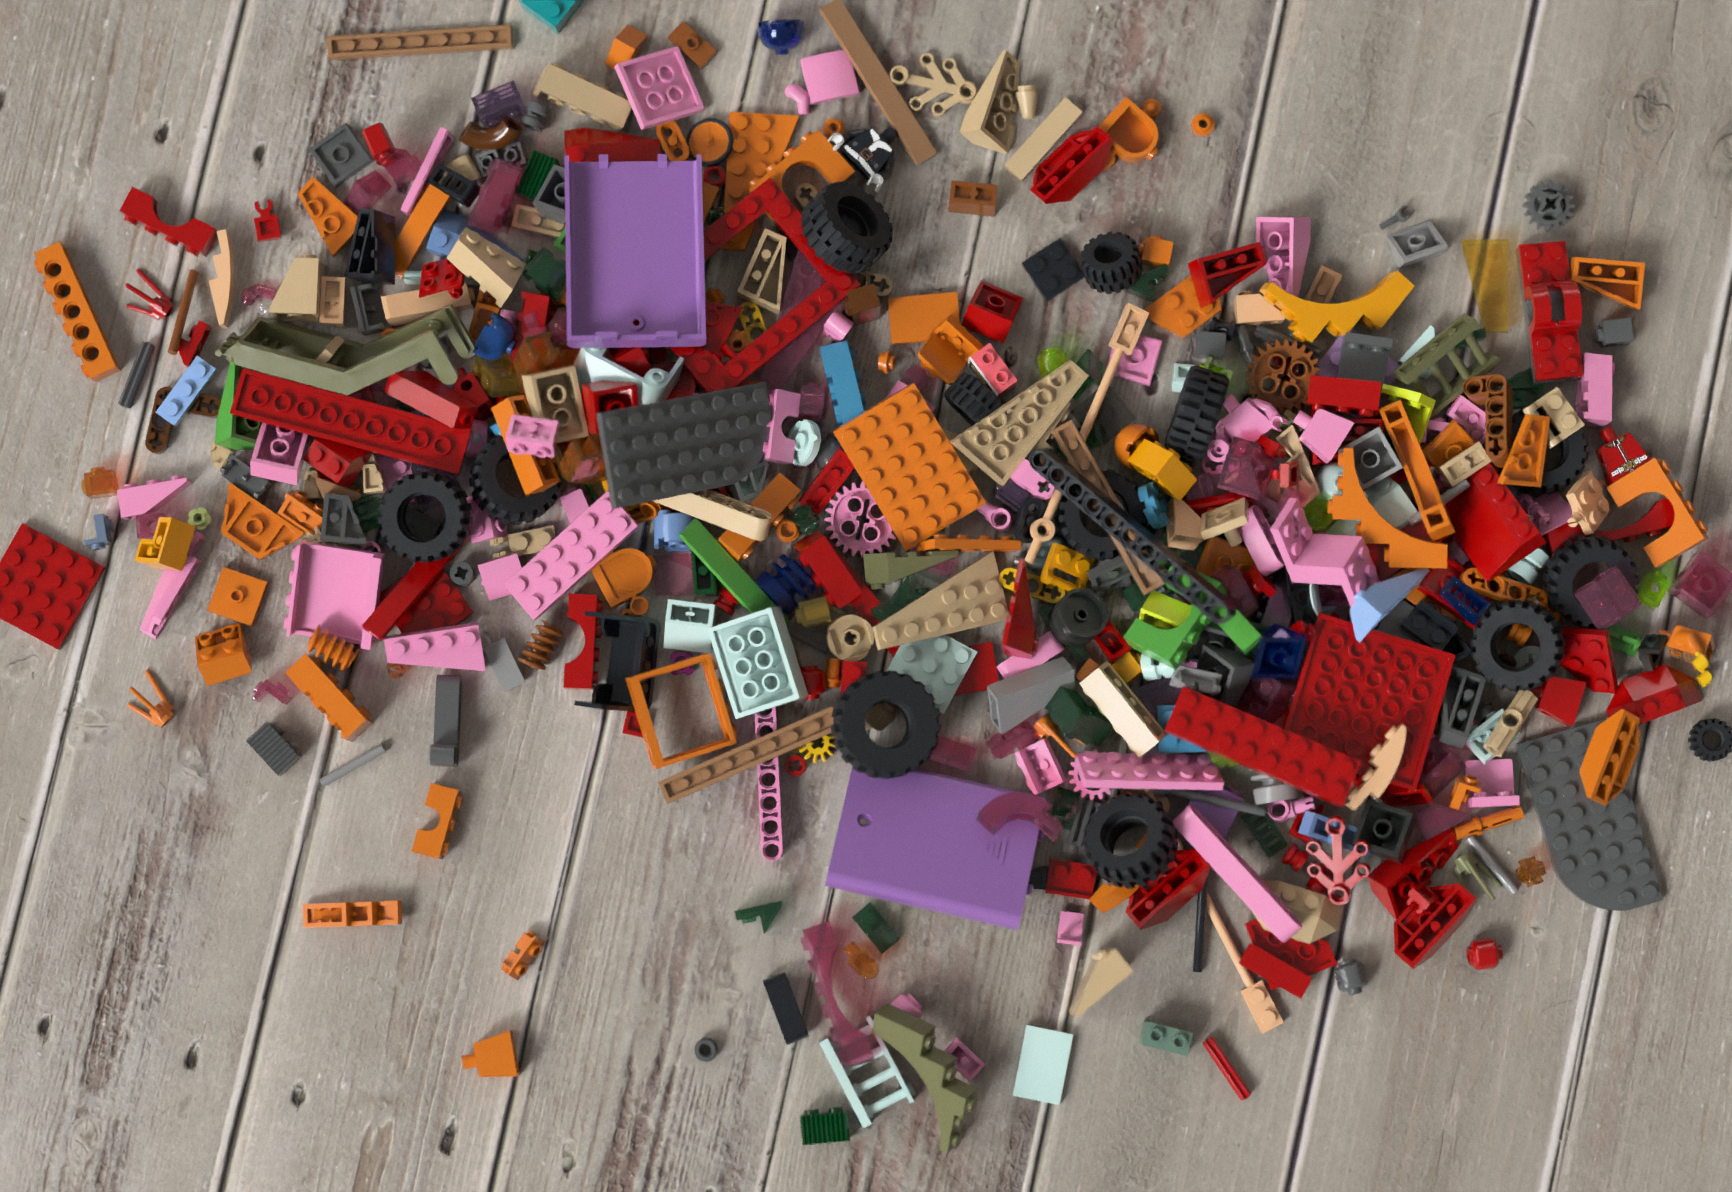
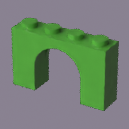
M1198 572L1226 596L1227 592L1220 582ZM1183 575L1182 581L1184 585L1189 587L1190 579L1188 576ZM1163 580V581L1165 582V585L1167 586L1168 590H1170V591H1172V592H1174V593H1176V594L1182 596L1178 591H1176L1172 586H1170L1165 580ZM1202 590L1200 593L1201 599L1207 602L1208 594ZM1191 603V611L1188 618L1178 627L1168 630L1158 629L1136 618L1124 635V639L1131 648L1176 670L1185 661L1188 651L1192 645L1198 642L1200 633L1211 622V619Z

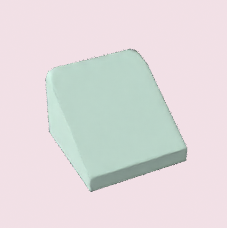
M1174 363L1173 392H1181L1190 367L1195 365Z

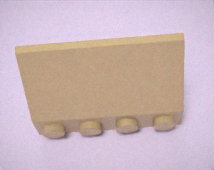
M1101 947L1091 956L1093 960L1089 963L1068 1010L1072 1016L1078 1018L1133 972L1115 948Z

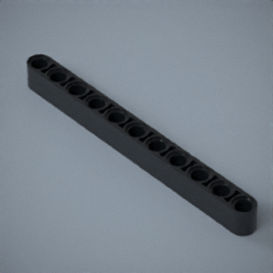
M1043 448L1031 453L1029 463L1038 474L1209 619L1217 624H1222L1234 618L1236 606L1230 599L1050 448ZM1041 454L1046 457L1045 465L1040 462ZM1058 469L1064 472L1063 480L1058 478ZM1076 484H1079L1082 488L1081 495H1078L1075 491ZM1094 499L1100 503L1099 510L1093 507ZM1112 514L1116 515L1118 519L1116 526L1110 520ZM1130 529L1136 534L1134 541L1129 538L1128 532ZM1148 544L1154 549L1153 556H1150L1146 551ZM1165 560H1168V561L1171 562V564H1172V569H1171V571H1168V570L1165 568V566H1164ZM1183 575L1188 576L1190 579L1189 587L1184 585L1182 581ZM1202 590L1208 594L1207 602L1201 599L1200 593ZM1219 606H1223L1226 609V617H1222L1219 614Z

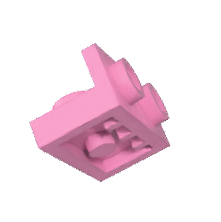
M511 415L505 438L508 451L515 454L524 453L538 457H555L554 445L559 430V421Z

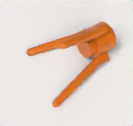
M146 670L145 674L162 701L163 706L158 703L154 707L133 687H130V691L151 710L149 712L151 715L132 703H128L127 706L149 720L154 726L158 725L162 728L174 717V714L171 712L174 708L168 703L150 671Z
M1045 714L1033 726L1037 731L1035 735L1039 740L1045 739L1044 736L1046 738L1052 736L1073 758H1076L1077 755L1056 733L1058 730L1056 727L1081 744H1086L1084 739L1059 723L1054 716L1050 718Z

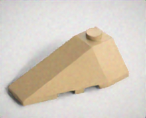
M1007 50L1002 51L969 106L960 129V133L972 144L1003 154L1009 153L1015 134V126L1012 125L1013 113L1017 110V105L1014 104V91H1017L1020 62Z

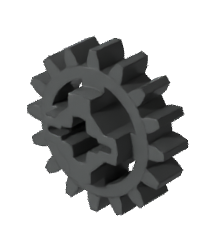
M1549 180L1546 186L1541 181L1538 183V188L1535 186L1531 187V193H1527L1524 197L1528 201L1523 204L1524 208H1528L1524 216H1531L1529 224L1536 222V229L1538 230L1541 226H1545V232H1548L1551 226L1555 231L1560 228V224L1565 226L1568 223L1567 219L1573 216L1569 210L1575 208L1574 204L1569 203L1574 197L1566 195L1569 188L1560 189V182L1553 186L1552 180ZM1561 200L1563 202V210L1560 208ZM1534 201L1537 204V211L1534 208ZM1555 201L1551 208L1542 211L1546 204ZM1542 217L1550 218L1551 220H1545Z

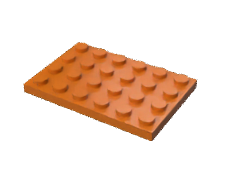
M914 382L833 430L834 435L905 551L986 504L985 499Z

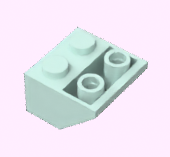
M668 599L663 648L711 653L712 642L708 628L714 627L716 606L713 604Z

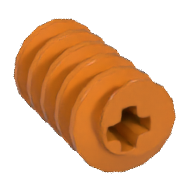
M319 624L307 642V652L310 653L316 649L315 657L318 658L320 655L325 654L323 662L326 663L332 658V667L340 663V672H343L351 665L360 648L353 652L354 645L352 643L344 647L345 639L342 638L336 642L337 634L328 637V629L320 633L321 625Z

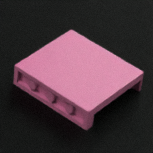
M302 540L292 551V561H295L294 570H291L289 576L292 591L288 593L286 605L290 606L289 615H286L284 620V629H287L286 636L290 637L292 634L311 636L320 624V633L328 629V637L337 634L336 641L344 638L345 642L361 644V649L370 650L375 644V637L364 630L362 625L380 604L386 554Z

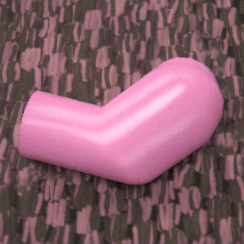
M793 83L787 86L785 94L787 97H791L798 102V115L810 114L808 92L798 84Z

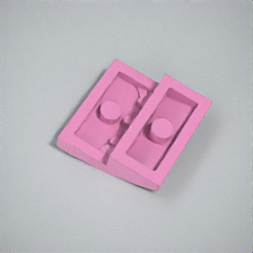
M844 50L818 54L800 60L810 104L832 102L834 99L853 97L859 94L853 65Z

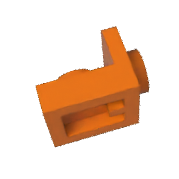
M1458 774L1448 799L1449 808L1459 810L1461 803L1465 804L1467 801L1468 790L1480 793L1482 789L1481 782L1472 775L1465 774V776Z

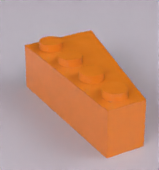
M305 653L285 674L306 696L311 698L310 701L318 710L327 715V720L339 731H342L340 734L343 738L353 742L373 723L369 719L372 716L371 713L363 705L359 708L353 702L356 699L347 688L343 691L337 685L340 681L331 671L326 673L321 668L324 664L319 658Z

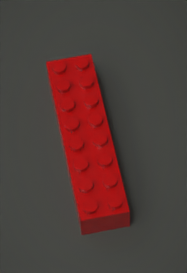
M1184 686L1164 730V733L1340 808L1345 803L1362 762Z

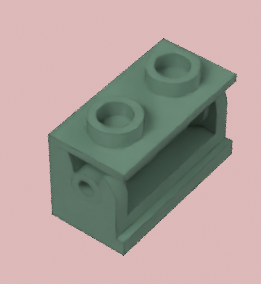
M1144 1020L1139 1044L1188 1056L1193 1033Z

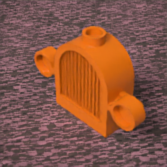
M1125 97L1099 125V128L1113 139L1104 170H1108L1113 166L1115 155L1123 161L1131 163L1141 162L1147 158L1151 161L1157 155L1159 149L1155 146L1158 140V129L1152 120L1159 115L1161 110L1160 103L1157 100H1146L1141 110L1130 99Z
M625 548L617 552L614 549L591 570L607 602L613 610L631 600L630 609L633 614L643 616L648 612V601L639 595L646 592L653 582V568L658 566L653 555L649 554L646 556L643 552L634 548Z

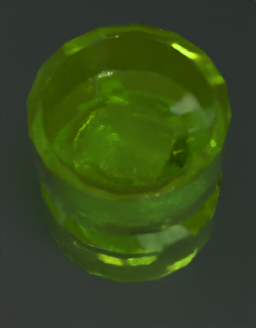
M1322 499L1310 501L1303 508L1312 533L1323 531L1333 520L1332 514L1327 513L1328 502Z

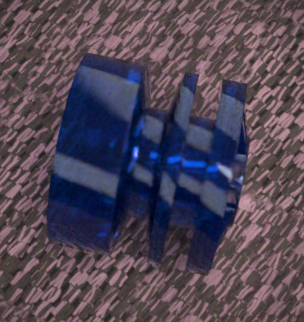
M782 553L779 559L785 566L782 568L774 561L772 566L777 574L773 576L769 572L764 571L754 582L776 606L781 607L785 615L789 616L799 606L793 596L798 594L802 598L807 599L808 595L802 588L805 586L812 593L817 588L813 584L810 575L795 560Z

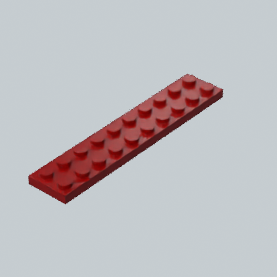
M242 368L230 410L231 415L458 476L460 475L472 432L468 428L453 429L435 419Z

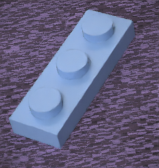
M196 356L156 413L177 427L218 370Z

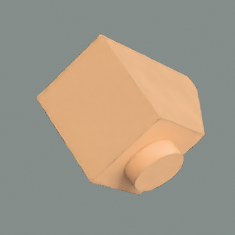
M1241 291L1233 299L1235 327L1282 324L1285 320V317L1281 315L1277 308L1266 302L1260 294H1253V291Z
M1171 498L1167 504L1169 511L1166 512L1170 525L1166 526L1168 547L1194 551L1204 540L1200 533L1201 518L1182 499L1178 501Z

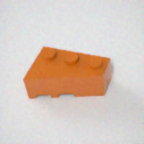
M1572 257L1569 259L1570 279L1574 280L1578 286L1633 310H1641L1645 263Z

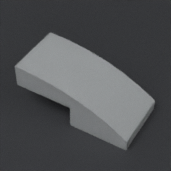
M504 637L483 646L504 692L526 682Z

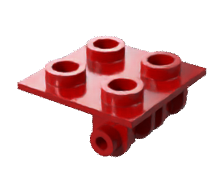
M447 258L429 262L422 266L419 298L447 290L452 298L458 299L463 295L462 286L464 285L465 275Z

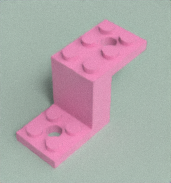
M1289 498L1270 530L1292 582L1342 585L1352 607L1355 603L1353 598L1361 589L1366 591L1373 584L1380 582L1363 536L1313 534L1299 499Z

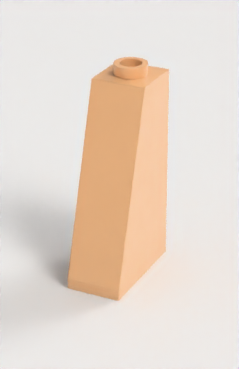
M464 282L462 286L463 295L458 299L452 298L447 290L419 298V290L382 296L381 300L385 318L393 328L410 324L451 304L457 312L473 309L472 301H476L474 288H469L467 282Z

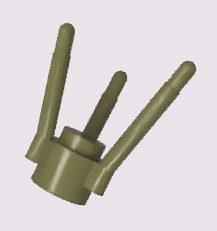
M1468 851L1455 859L1454 862L1457 866L1453 869L1458 876L1460 885L1468 891L1462 872L1465 875L1472 872L1489 898L1495 900V896L1476 869L1479 868L1497 887L1501 888L1502 884L1478 860L1476 855L1472 856L1471 852Z

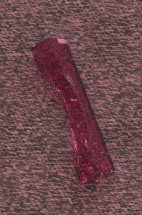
M830 921L802 930L804 936L800 937L803 949L804 951L809 950L811 959L807 960L811 973L816 972L818 982H815L816 990L819 996H824L826 1003L822 1005L826 1019L831 1018L833 1027L829 1028L833 1042L838 1040L840 1050L836 1051L840 1064L845 1063L848 1069L875 1060L867 1035L855 1028L845 1018L834 996L832 967L838 944Z

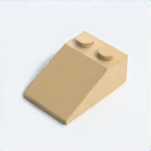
M562 366L522 375L525 395L532 416L559 421V430L555 443L589 436L575 366Z

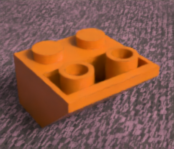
M240 623L195 636L197 666L207 686L252 673L251 657Z

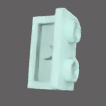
M1503 708L1498 712H1491L1480 726H1473L1465 745L1484 765L1495 757L1488 753L1484 748V744L1500 721L1502 713L1505 711ZM1509 720L1505 721L1507 725L1514 726ZM1520 732L1513 738L1511 743L1520 737Z

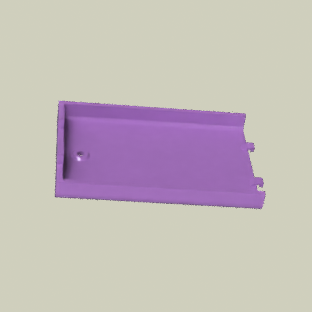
M599 154V162L569 161V155L564 156L567 346L571 348L699 347L705 345L706 315L701 154H697L695 161H667V154H658V161L608 162V154ZM638 320L640 324L635 326L633 321Z
M852 766L825 886L1017 930L1022 916L1026 894L1032 895L1034 885H1028L1037 839L1043 840L1045 830H1040L1039 828L1045 798L923 769H917L904 776L883 779L868 777L865 773L855 771ZM866 819L867 824L863 825L861 820Z

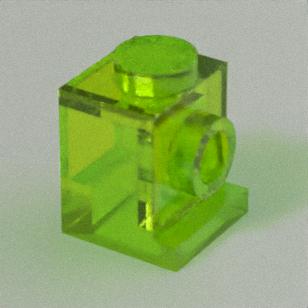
M1655 571L1654 574L1651 572L1647 573L1637 588L1639 590L1637 597L1632 598L1652 610L1658 608L1670 586V583L1666 581L1667 576L1658 571ZM1652 584L1658 586L1657 592L1652 591Z

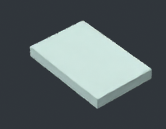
M1026 1025L1013 1096L1060 1105L1073 1034Z

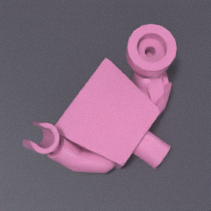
M1230 394L1223 403L1229 414L1217 422L1212 437L1213 440L1209 443L1206 451L1207 455L1214 462H1222L1228 458L1231 452L1230 437L1237 450L1241 453L1271 428L1281 432L1279 423L1282 422L1287 425L1288 420L1281 417L1270 402L1248 397L1240 404Z

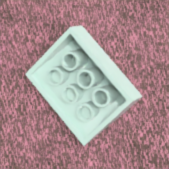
M781 606L770 607L708 628L735 719L809 696Z

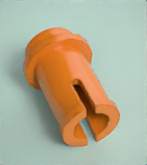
M826 659V688H839V684H841V680H839L841 659Z

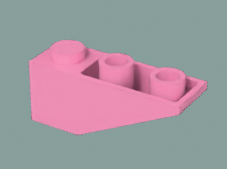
M184 475L169 477L170 481L161 482L160 479L146 481L147 485L138 486L137 483L123 485L124 489L117 490L121 518L131 520L152 515L192 484L191 480L184 478Z

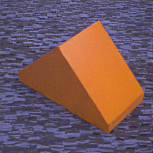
M627 25L614 38L605 65L615 70L617 63L636 58L648 35Z

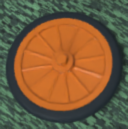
M707 118L697 122L690 129L686 138L690 158L695 161L697 154H701L702 166H715L727 159L733 148V134L728 125L714 118Z

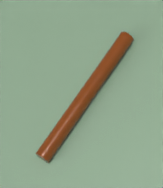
M193 269L189 270L168 353L172 355H177L199 273Z

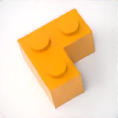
M1144 439L1127 460L1139 474L1153 480L1166 495L1178 501H1181L1197 481L1191 473L1192 468L1179 460L1181 456L1171 448L1166 450L1157 441L1152 443Z
M159 517L153 540L140 539L134 561L155 569L183 571L187 563L190 544L194 539L195 526L174 518Z

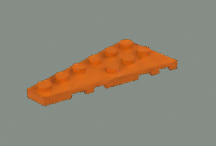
M730 112L729 128L733 134V148L727 157L724 214L748 195L747 192L750 189L748 184L757 176L760 178L768 173L766 169L774 161H777L778 164L782 161L783 154L789 145L799 116ZM757 220L722 247V250L745 251Z

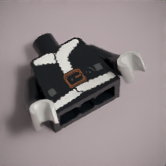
M890 127L885 129L880 135L873 128L868 130L860 128L841 134L834 133L827 140L828 142L834 141L836 143L833 147L834 151L841 147V154L868 181V186L872 183L877 185L876 192L891 177L895 158L893 157L894 149L890 144L898 136Z

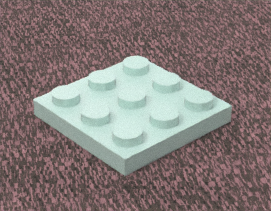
M947 635L900 645L887 671H897L900 674L906 673L912 676V679L916 682L920 681L926 686L924 689L927 693H932L935 701H933L935 708H939L940 713L944 714L977 651Z

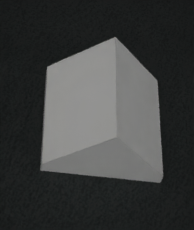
M1431 221L1387 235L1398 270L1440 256L1448 249L1447 243Z

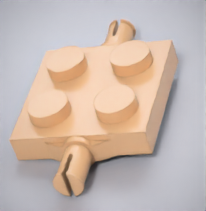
M1592 471L1583 472L1566 494L1573 512L1572 516L1568 519V525L1576 527L1579 523L1585 535L1593 534L1610 512L1609 503L1602 494V490L1607 484H1604L1605 481L1602 479L1597 480Z

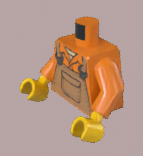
M1679 625L1675 626L1673 633L1661 629L1658 635H1667L1668 642L1666 645L1669 654L1675 658L1692 663L1695 671L1701 673L1695 678L1702 688L1707 686L1712 680L1711 673L1705 670L1709 665L1715 648L1712 635Z

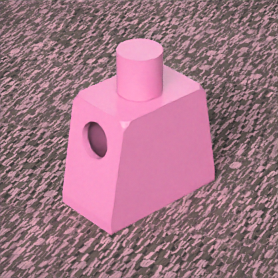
M1319 408L1312 417L1300 410L1293 420V423L1304 429L1299 440L1327 464L1331 461L1354 424L1352 421Z

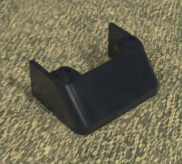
M585 611V616L601 618L600 628L602 634L612 637L607 684L600 683L594 688L592 701L575 700L574 705L602 710L635 711L625 678L656 668L660 624L655 618ZM655 677L640 681L648 709L652 704Z

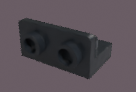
M1423 600L1414 606L1400 626L1423 645L1438 650H1443L1453 635L1460 629L1452 618L1443 616L1432 603Z

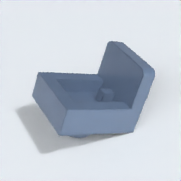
M103 513L94 515L97 538L84 540V545L89 548L91 547L92 550H102L106 548V545L112 544L113 522L112 519H109Z

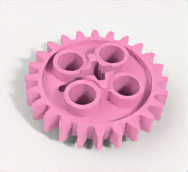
M863 481L860 484V488H857L855 483H851L850 491L845 486L842 487L844 494L841 495L836 492L835 495L838 500L829 501L833 505V509L827 508L825 510L831 514V517L824 519L826 522H831V525L825 528L826 531H833L829 539L837 538L838 541L835 547L841 544L844 545L843 553L851 549L852 557H854L857 551L860 552L861 558H864L863 554H865V551H868L869 554H874L873 549L882 553L881 545L889 547L890 544L887 539H896L892 534L891 526L884 515L880 518H875L871 515V507L877 504L869 490L865 488ZM850 499H857L860 502L859 511L852 512L849 510L848 502ZM868 499L869 506L865 518L869 519V522L863 524L860 539L856 540L855 537L859 527V521L856 520V517L862 515L865 500ZM846 521H850L854 525V532L850 535L842 531V524ZM869 527L874 528L877 532V537L873 541L867 540L864 536L865 530Z

